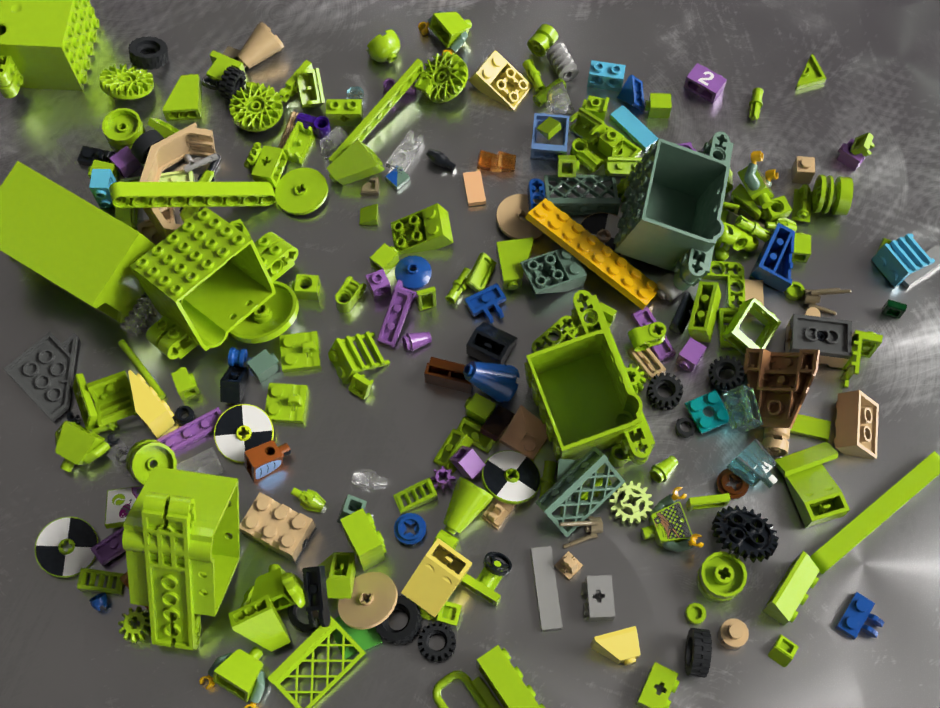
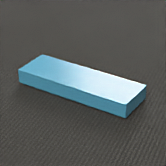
M624 105L610 114L609 118L644 151H647L651 144H655L659 139Z

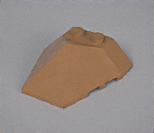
M746 348L744 373L747 374L748 384L746 385L747 390L750 392L751 402L749 403L753 426L792 429L817 373L820 350L800 349L799 353Z

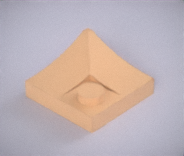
M520 405L499 442L534 461L548 439L546 425L524 406Z

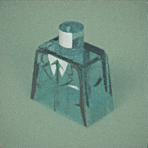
M757 438L727 466L729 470L753 487L760 480L768 488L778 481L769 472L776 465V461Z

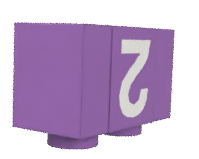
M697 63L687 75L684 88L713 104L723 92L727 79Z

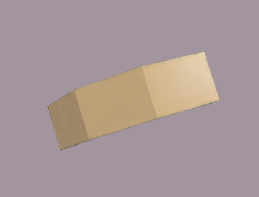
M195 122L152 145L139 182H159L161 173L168 167L183 160L185 154L207 157L216 153L213 131L197 128ZM158 207L143 208L162 239H165L181 226V224L167 222Z

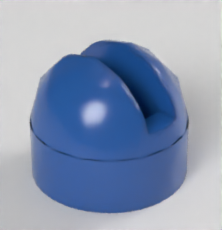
M105 593L97 594L89 600L93 609L98 611L101 610V606L106 608L108 605V598Z

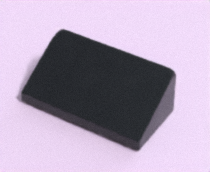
M685 292L669 326V330L680 335L683 334L689 322L694 305V300L689 292Z

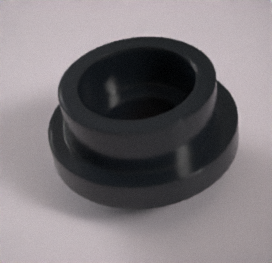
M180 406L174 414L176 422L181 425L191 422L195 416L193 409L189 406ZM183 414H188L186 418H182Z

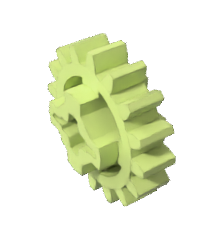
M630 481L629 485L624 483L621 488L619 487L610 496L613 498L608 502L609 505H613L610 508V512H616L614 518H622V524L627 520L629 526L632 525L633 521L639 525L641 519L647 520V514L652 512V509L649 508L653 506V502L649 501L652 494H646L648 488L641 489V483H638L636 486L633 485V481ZM622 494L623 500L618 502V497ZM644 504V509L639 512V506Z

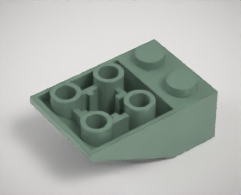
M564 248L520 262L535 294L567 292L584 286L587 277L580 261Z

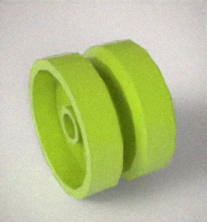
M119 108L111 111L102 122L104 135L111 149L116 153L125 146L131 149L136 139L146 132L139 114L128 108Z
M144 439L136 442L129 449L126 456V467L129 474L144 485L154 467L176 469L177 466L174 452L167 445L154 439Z
M724 551L715 552L708 556L698 569L696 583L701 594L708 600L717 603L729 602L742 591L747 581V571L740 558L736 559L734 554L729 555L728 552Z

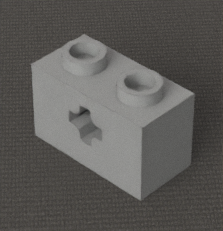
M612 575L586 576L585 582H582V595H586V603H583L584 616L588 617V622L613 621L615 618ZM596 594H598L599 598H602L598 603L597 599L594 598Z

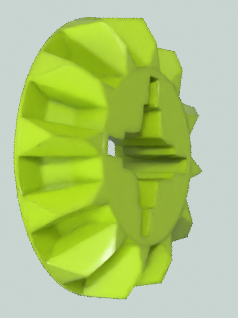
M255 142L244 162L245 168L249 169L250 166H254L262 150L260 147L261 143Z

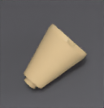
M260 22L237 55V61L243 63L244 69H250L280 52L284 45L265 23Z

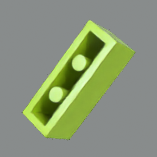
M699 281L688 326L690 337L698 342H711L722 295L718 282Z

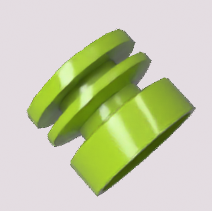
M819 174L812 191V211L814 213L822 212L826 214L831 207L833 215L846 216L850 210L853 198V179L839 176L834 183L832 176L829 175L826 178L825 175Z

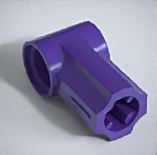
M302 112L298 113L295 125L299 121L303 123L305 129L311 126L313 133L320 139L330 137L331 128L327 117H314Z

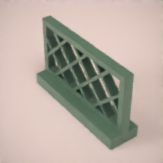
M544 175L546 199L566 214L591 215L605 212L618 215L621 202L620 198H618L615 176L576 175V177H558V175ZM548 181H555L558 185L553 187ZM573 181L576 183V185L571 187L567 184V182ZM591 181L594 184L589 187L584 182ZM611 181V185L607 187L602 182ZM563 186L568 191L563 194L558 189ZM597 186L604 190L601 194L594 190ZM582 187L586 191L581 194L576 189ZM555 193L560 198H550V196ZM573 193L578 198H569L568 196ZM590 193L596 198H587L585 196ZM608 193L613 198H605L603 196Z
M594 446L535 503L558 529L568 537L579 526H568L564 529L563 526H559L560 522H564V519H572L571 522L585 521L625 481L608 461L605 454ZM605 464L604 473H597V470ZM609 477L617 478V481L607 486ZM588 478H591L590 487H582L583 483ZM596 478H603L602 486H595ZM594 491H601L600 497L593 500ZM576 492L575 501H567L568 497ZM581 492H589L587 500H580ZM579 505H586V510L578 514ZM566 506H574L573 514H565ZM558 507H561L560 515H552Z

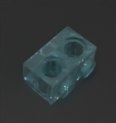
M741 385L723 393L724 406L728 411V421L732 430L744 433L763 425L753 388Z

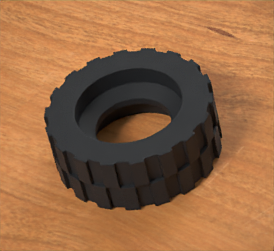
M151 36L136 38L129 44L130 62L137 68L153 70L167 64L168 47L162 39ZM144 52H155L154 54H142Z
M403 595L398 596L393 611L400 609L406 612L408 616L406 626L400 630H394L389 626L388 618L375 626L376 632L383 639L395 645L406 644V642L412 641L419 634L418 632L422 627V613L412 600Z
M690 628L685 647V672L687 676L705 678L709 673L712 657L710 630Z

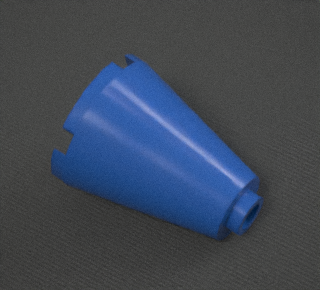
M471 361L464 367L465 379L497 402H508L518 389L519 384L516 383L517 377L520 378V374L515 366Z

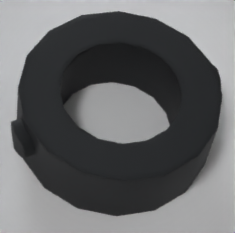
M687 417L678 419L675 426L676 433L683 438L693 436L696 429L694 421ZM686 423L690 426L691 430L684 432L681 430L680 425Z

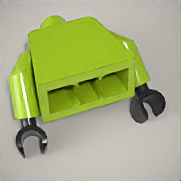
M69 412L66 416L68 421H64L55 432V452L64 457L60 468L68 472H72L75 464H90L110 450V447L116 448L120 445V438L116 441H111L115 438L113 433L107 436L108 441L105 442V438L79 425L81 423L80 416L76 415L74 418L72 412Z

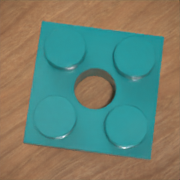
M716 390L684 404L700 434L733 420ZM703 410H710L713 416H705Z

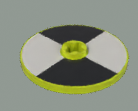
M240 404L227 409L219 417L214 429V440L218 450L227 459L237 463H245L244 451L271 441L274 438V427L269 416L259 407L250 404ZM245 428V430L249 432V434H247L246 438L243 439V437L239 435V433H241Z

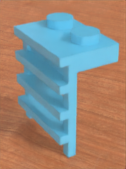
M908 233L905 237H900L896 241L893 240L889 244H884L871 259L894 288L899 286L910 274L935 262L913 239L914 235L912 233Z

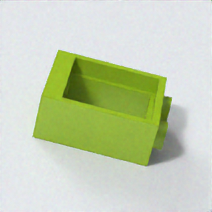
M752 298L742 303L722 337L745 356L746 348L765 349L781 321L773 312L767 310L759 300ZM748 312L765 325L755 343L738 329Z

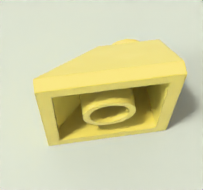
M636 626L595 636L590 644L591 649L617 664L624 663V666L636 663V659L641 655Z

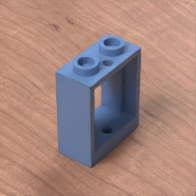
M534 113L530 159L557 161V155L567 154L569 116ZM548 117L561 123V128L563 129L562 145L536 143V128Z

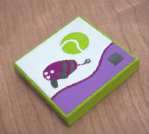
M144 485L107 490L104 524L106 529L123 527L124 521Z

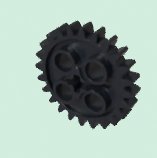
M737 505L734 509L731 506H728L727 510L722 508L721 512H717L712 522L711 530L714 531L713 537H718L716 543H722L721 549L727 548L729 555L735 553L736 559L742 556L745 562L748 558L753 563H755L756 559L760 562L763 559L768 560L778 546L777 541L779 537L775 536L776 530H771L774 525L766 523L768 521L767 518H760L761 513L756 515L753 509L750 512L747 511L745 506L742 510Z

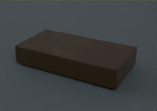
M498 405L481 427L480 433L497 442L515 414Z

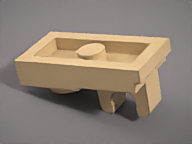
M494 499L481 518L498 530L517 504H507Z

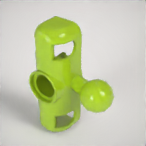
M723 222L724 232L717 241L724 243V245L715 251V258L718 261H726L729 258L731 246L737 251L746 250L747 252H753L757 249L759 245L757 237L750 236L748 232L737 226Z

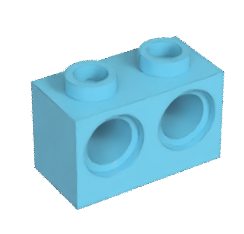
M591 60L587 87L620 92L626 65Z
M92 169L89 189L99 207H115L112 203L109 187L117 181L111 169Z

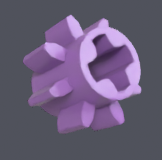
M444 466L438 471L434 469L435 477L430 478L432 482H436L434 484L435 490L440 488L444 493L448 487L450 489L453 488L451 482L456 481L455 476H450L452 469L446 470ZM441 477L442 479H444V478L446 477V478H447V481H445V480H441V481H440L439 478Z

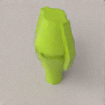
M778 218L774 222H765V229H773L780 223L792 229L795 233L797 230L796 222L787 218Z
M294 487L290 493L299 498V501H301L300 505L309 511L320 513L326 503L316 491L310 489L306 492Z

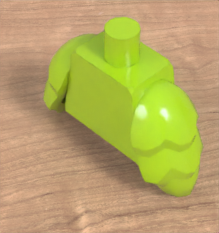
M279 564L269 565L268 573L258 576L255 584L246 591L240 608L266 595L269 596L277 611L295 604L302 608L305 605L304 583L296 574L285 572Z

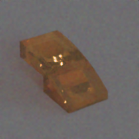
M480 150L477 169L493 172H514L516 155L502 151L494 154Z

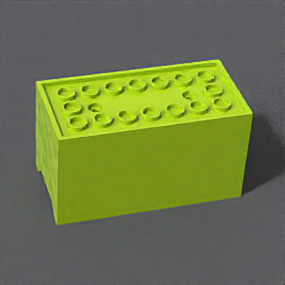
M17 161L0 186V251L124 325L145 293L130 265L156 245L137 230Z

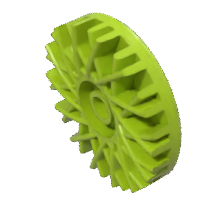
M446 51V53L443 52V56L437 53L436 57L432 56L434 58L432 62L428 59V64L424 63L426 67L424 73L431 79L432 89L429 95L423 94L430 101L436 103L447 102L455 98L463 90L468 80L466 63L453 52L450 54Z
M126 63L124 66L120 64V69L116 68L115 64L113 67L109 66V70L105 68L99 76L102 91L117 99L134 100L143 98L150 94L154 88L153 74L151 72L148 73L147 69H139L134 65L127 69Z
M250 83V87L246 85L245 90H242L240 87V91H236L237 95H232V99H230L229 110L231 117L238 127L246 131L260 132L267 130L280 120L283 113L280 94H278V91L275 92L273 87L270 88V85L266 88L264 83L261 85L257 83L256 87H253V84Z

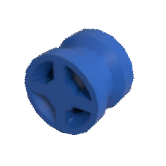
M231 347L228 353V365H239L245 368L248 359L247 349L237 350L235 347Z

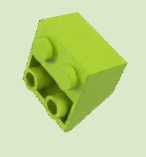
M334 552L318 565L325 566L327 597L351 599L356 574L355 552Z

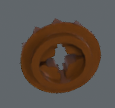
M736 468L723 470L716 480L717 489H719L721 494L729 493L730 499L741 498L747 493L749 488L747 476ZM730 480H732V482L738 483L735 486V490L732 486H726L730 482Z

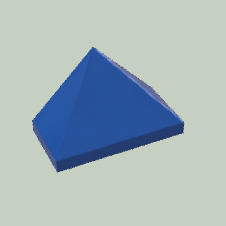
M630 75L617 98L643 112L645 111L643 82L634 75Z

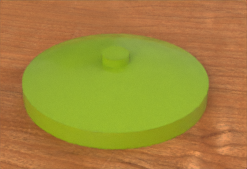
M274 281L276 294L231 330L229 334L234 339L249 344L267 342L283 334L294 323L299 311L298 299L292 288L282 282Z

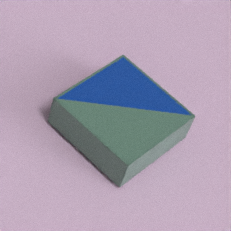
M397 166L385 176V180L396 190H399L410 181V176Z

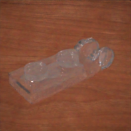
M409 130L405 139L401 141L386 162V167L402 174L419 151L424 136L420 134L413 144L411 140L414 137V131Z

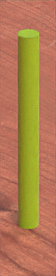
M124 339L118 342L120 348L148 385L155 390L161 400L166 397L164 391Z

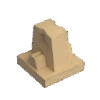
M568 551L554 567L570 580L583 567V564Z

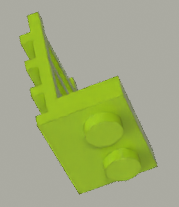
M854 331L852 334V356L841 369L845 370L840 380H844L843 388H848L849 379L853 374H859L860 357L870 358L882 343L883 335H878L871 331Z
M368 331L362 335L358 333L353 337L346 336L344 339H335L328 352V356L343 384L351 383L352 376L357 372L390 364L389 360L384 361L373 340V337H375L374 332L369 333ZM364 339H365V341H366L368 347L370 348V350H371V352H372V354H373V356H374V358H375V360H376L377 363H374V361H373V359H372V357H371V355H370V353H369V351H368L366 345H365L364 342H363ZM354 341L356 342V344H357V346H358V348H359V350H360V352H361V354H362V356H363L365 362L367 363V365H365V364L363 363V361H362V359H361V357H360V355H359V353H358V351H357V349H356V347H355V345H354V343H353Z
M125 370L87 383V388L95 402L99 428L123 418L138 415L135 411L130 380Z

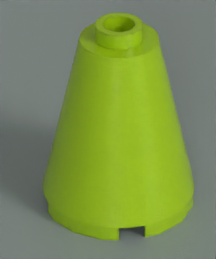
M460 476L457 479L443 524L446 525L444 529L453 535L456 532L461 534L492 501L494 496Z

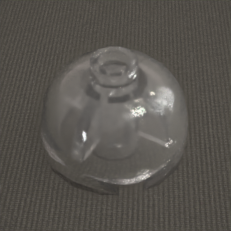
M563 82L551 87L547 93L548 102L545 103L548 112H553L554 115L569 117L576 112Z

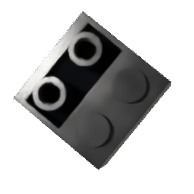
M483 322L474 330L467 342L466 354L482 362L504 364L518 338Z

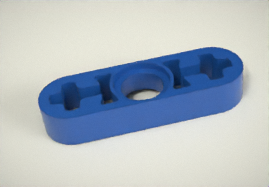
M537 178L531 179L527 188L529 211L538 205L533 199L542 201L546 198L545 184Z

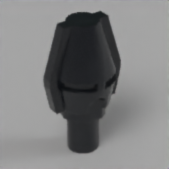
M429 149L426 153L434 164L447 167L452 171L455 169L456 164L449 161L450 159L441 151Z

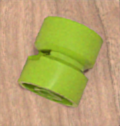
M542 24L528 40L527 46L533 54L543 57L548 49L558 40V33L552 26Z

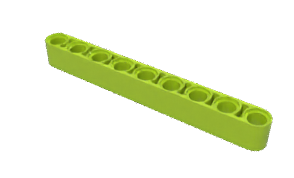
M115 182L109 187L112 203L117 208L270 206L276 202L273 187L269 182Z
M936 451L932 452L813 553L810 558L820 570L819 572L824 574L940 474V455Z

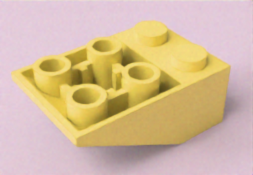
M496 50L483 61L468 80L481 93L512 110L517 107L533 86Z
M129 370L128 374L135 411L145 426L158 439L176 424L172 418L175 415L167 403L158 397L155 390L145 383L146 381L139 373L135 375Z
M437 538L401 593L435 618L471 568L472 562Z

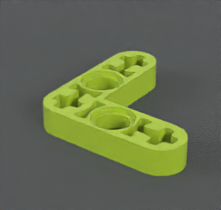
M711 261L710 272L701 279L726 281L727 308H736L733 303L735 298L738 297L737 305H739V310L745 301L744 267L738 262ZM713 267H718V268H720L721 273H720V274H715V273H713V272H712V268H713ZM734 284L738 285L740 287V291L735 292L731 289L730 286Z
M571 316L561 317L532 343L531 352H537V346L541 347L544 345L543 349L561 343L566 338L568 340L575 338L579 331L578 326L574 327ZM564 323H565V324L570 323V328H569L568 326H566V327L563 329V331L561 332V329L563 328ZM556 333L559 338L553 341L549 339L548 335Z

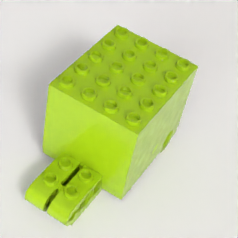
M0 0V92L4 98H14L20 88L83 91L84 84L87 83V70L90 69V57L93 56V43L96 42V30L99 28V19L96 18L95 10L91 6L90 0Z
M204 207L130 265L154 307L163 316L147 330L146 339L169 359H182L198 345L205 351L218 347L226 340L231 330L276 294L273 282L295 265L294 261L298 257V249L274 232H268L256 242H253L246 234L209 208Z
M579 290L574 294L573 309L571 310L574 327L578 326V337L526 355L527 362L524 363L527 384L533 390L532 397L535 405L539 406V415L542 423L546 425L548 440L553 442V453L556 461L558 459L577 460L583 458L594 446L602 451L616 444H621L623 453L628 454L633 463L637 465L644 464L654 448L655 441L642 411V400L634 391L596 294L591 295L586 290ZM621 414H626L631 418V422L617 426L616 418Z
M154 467L123 524L122 546L126 550L130 604L149 607L152 644L197 650L201 639V615L216 616L240 560L238 478Z

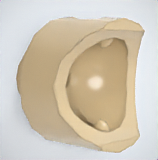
M738 619L726 620L718 631V640L727 649L742 647L749 637L746 624Z

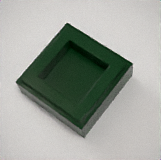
M888 299L882 307L881 313L899 319L906 311L907 305Z

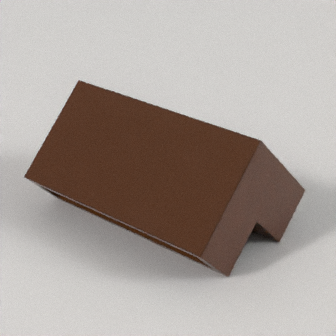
M431 357L430 362L427 363L424 372L425 383L472 394L474 387L464 377L463 371L466 365Z

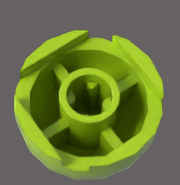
M392 29L386 30V34L383 36L381 34L377 35L367 45L368 49L366 51L373 60L379 63H391L397 59L401 45L397 34Z

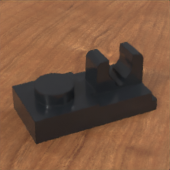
M83 146L77 161L80 165L92 166L94 160L111 163L110 157L116 153Z

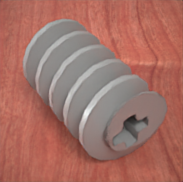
M563 42L552 45L546 53L550 64L558 78L563 79L564 82L571 81L579 73V70L576 69L577 65L574 63Z

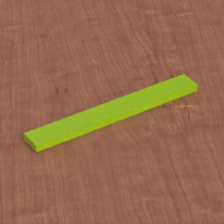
M417 58L331 155L328 159L330 164L357 139L362 142L420 77L422 72H424L423 62Z

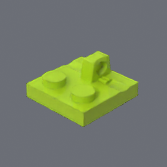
M317 331L279 336L283 373L321 368Z
M269 383L265 413L271 421L304 424L308 386Z

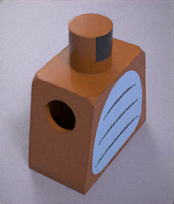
M271 440L244 451L245 468L253 482L255 483L283 466V457L291 454V449L287 443L277 447L276 443Z

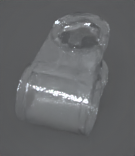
M340 126L335 127L320 140L321 156L328 160L350 134Z

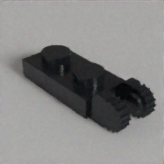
M325 566L303 568L305 606L309 625L311 628H317L320 623L322 627H328L331 619L330 612L328 611Z

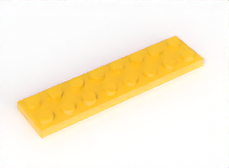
M545 198L527 213L526 220L643 310L657 295V290L659 289L654 281L642 274L640 270L633 267L609 246H606L595 235L584 229L581 224L575 222L551 201Z

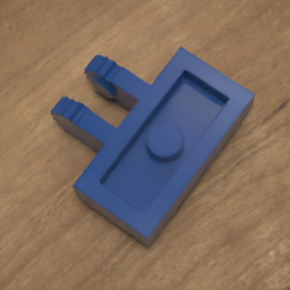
M498 283L464 299V303L473 317L483 313L487 322L491 324L494 322L493 316L489 312L491 308H494L499 319L504 317L499 304L506 301V296Z
M856 592L835 628L853 640L856 639L860 630L870 637L877 638L879 633L864 623L868 620L878 627H883L885 622L878 616L870 613L875 603Z

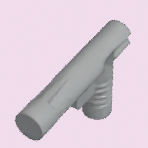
M214 153L202 159L200 157L192 159L190 154H185L184 159L187 165L183 166V169L187 173L218 160V155Z

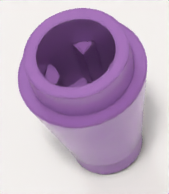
M429 332L406 333V336L402 337L404 349L411 352L432 342Z

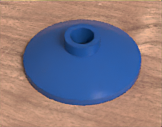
M407 256L401 259L395 268L397 282L401 280L403 287L407 289L422 288L429 282L432 275L431 266L428 261L419 256Z

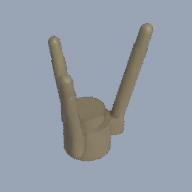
M840 288L804 289L803 304H808V308L815 307L819 311L836 315L837 312L815 304L820 303L821 295L851 293V290Z
M590 516L585 521L559 523V526H584L585 532L589 533V535L564 544V549L592 538H598L597 533H603L601 517Z

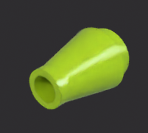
M670 455L663 461L653 465L649 471L651 478L657 483L665 482L678 465V460Z

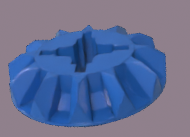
M403 514L394 524V534L397 540L404 545H415L421 542L426 535V523L418 514ZM405 524L410 527L415 525L414 532L416 535L411 532L405 534L407 531Z

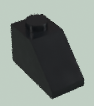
M229 366L220 380V402H226L229 405L240 404L245 395L249 367Z

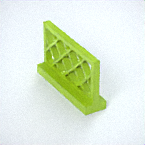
M330 616L331 620L328 627L320 625L267 678L295 708H303L298 703V693H310V703L305 708H312L366 654L332 616ZM336 628L343 635L342 644H330V634ZM327 638V644H321ZM345 638H346L351 644H345ZM318 646H327V659H314L315 649ZM330 646H342V659H329ZM345 646H354L359 654L354 659H345ZM312 653V659H306ZM302 662H311V675H299V665ZM314 662H327L326 675H314ZM329 662H342V671L338 675H329ZM344 662H350V663L344 668ZM296 669V675H290ZM287 677H296L295 690H286L281 683ZM299 677L311 678V690H298ZM314 678H326V687L322 691L313 690ZM290 693H295V699L290 695ZM313 693H319V694L313 699Z

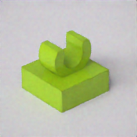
M868 132L856 137L850 152L854 155L862 153L865 157L871 155L872 153L869 149L875 147L872 143L874 136Z
M356 373L352 376L348 390L365 400L369 395L374 380H368L364 374Z

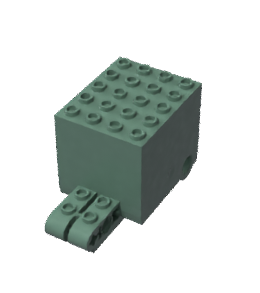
M716 132L704 144L702 150L698 152L659 138L655 144H651L648 153H644L641 162L636 164L635 170L631 171L628 176L630 183L624 193L626 201H624L621 207L623 214L617 224L619 232L614 238V244H616L614 252L673 271V283L681 291L687 290L690 286H695L701 278L710 272L714 246L724 232L721 214L734 143L730 142V138L726 133Z

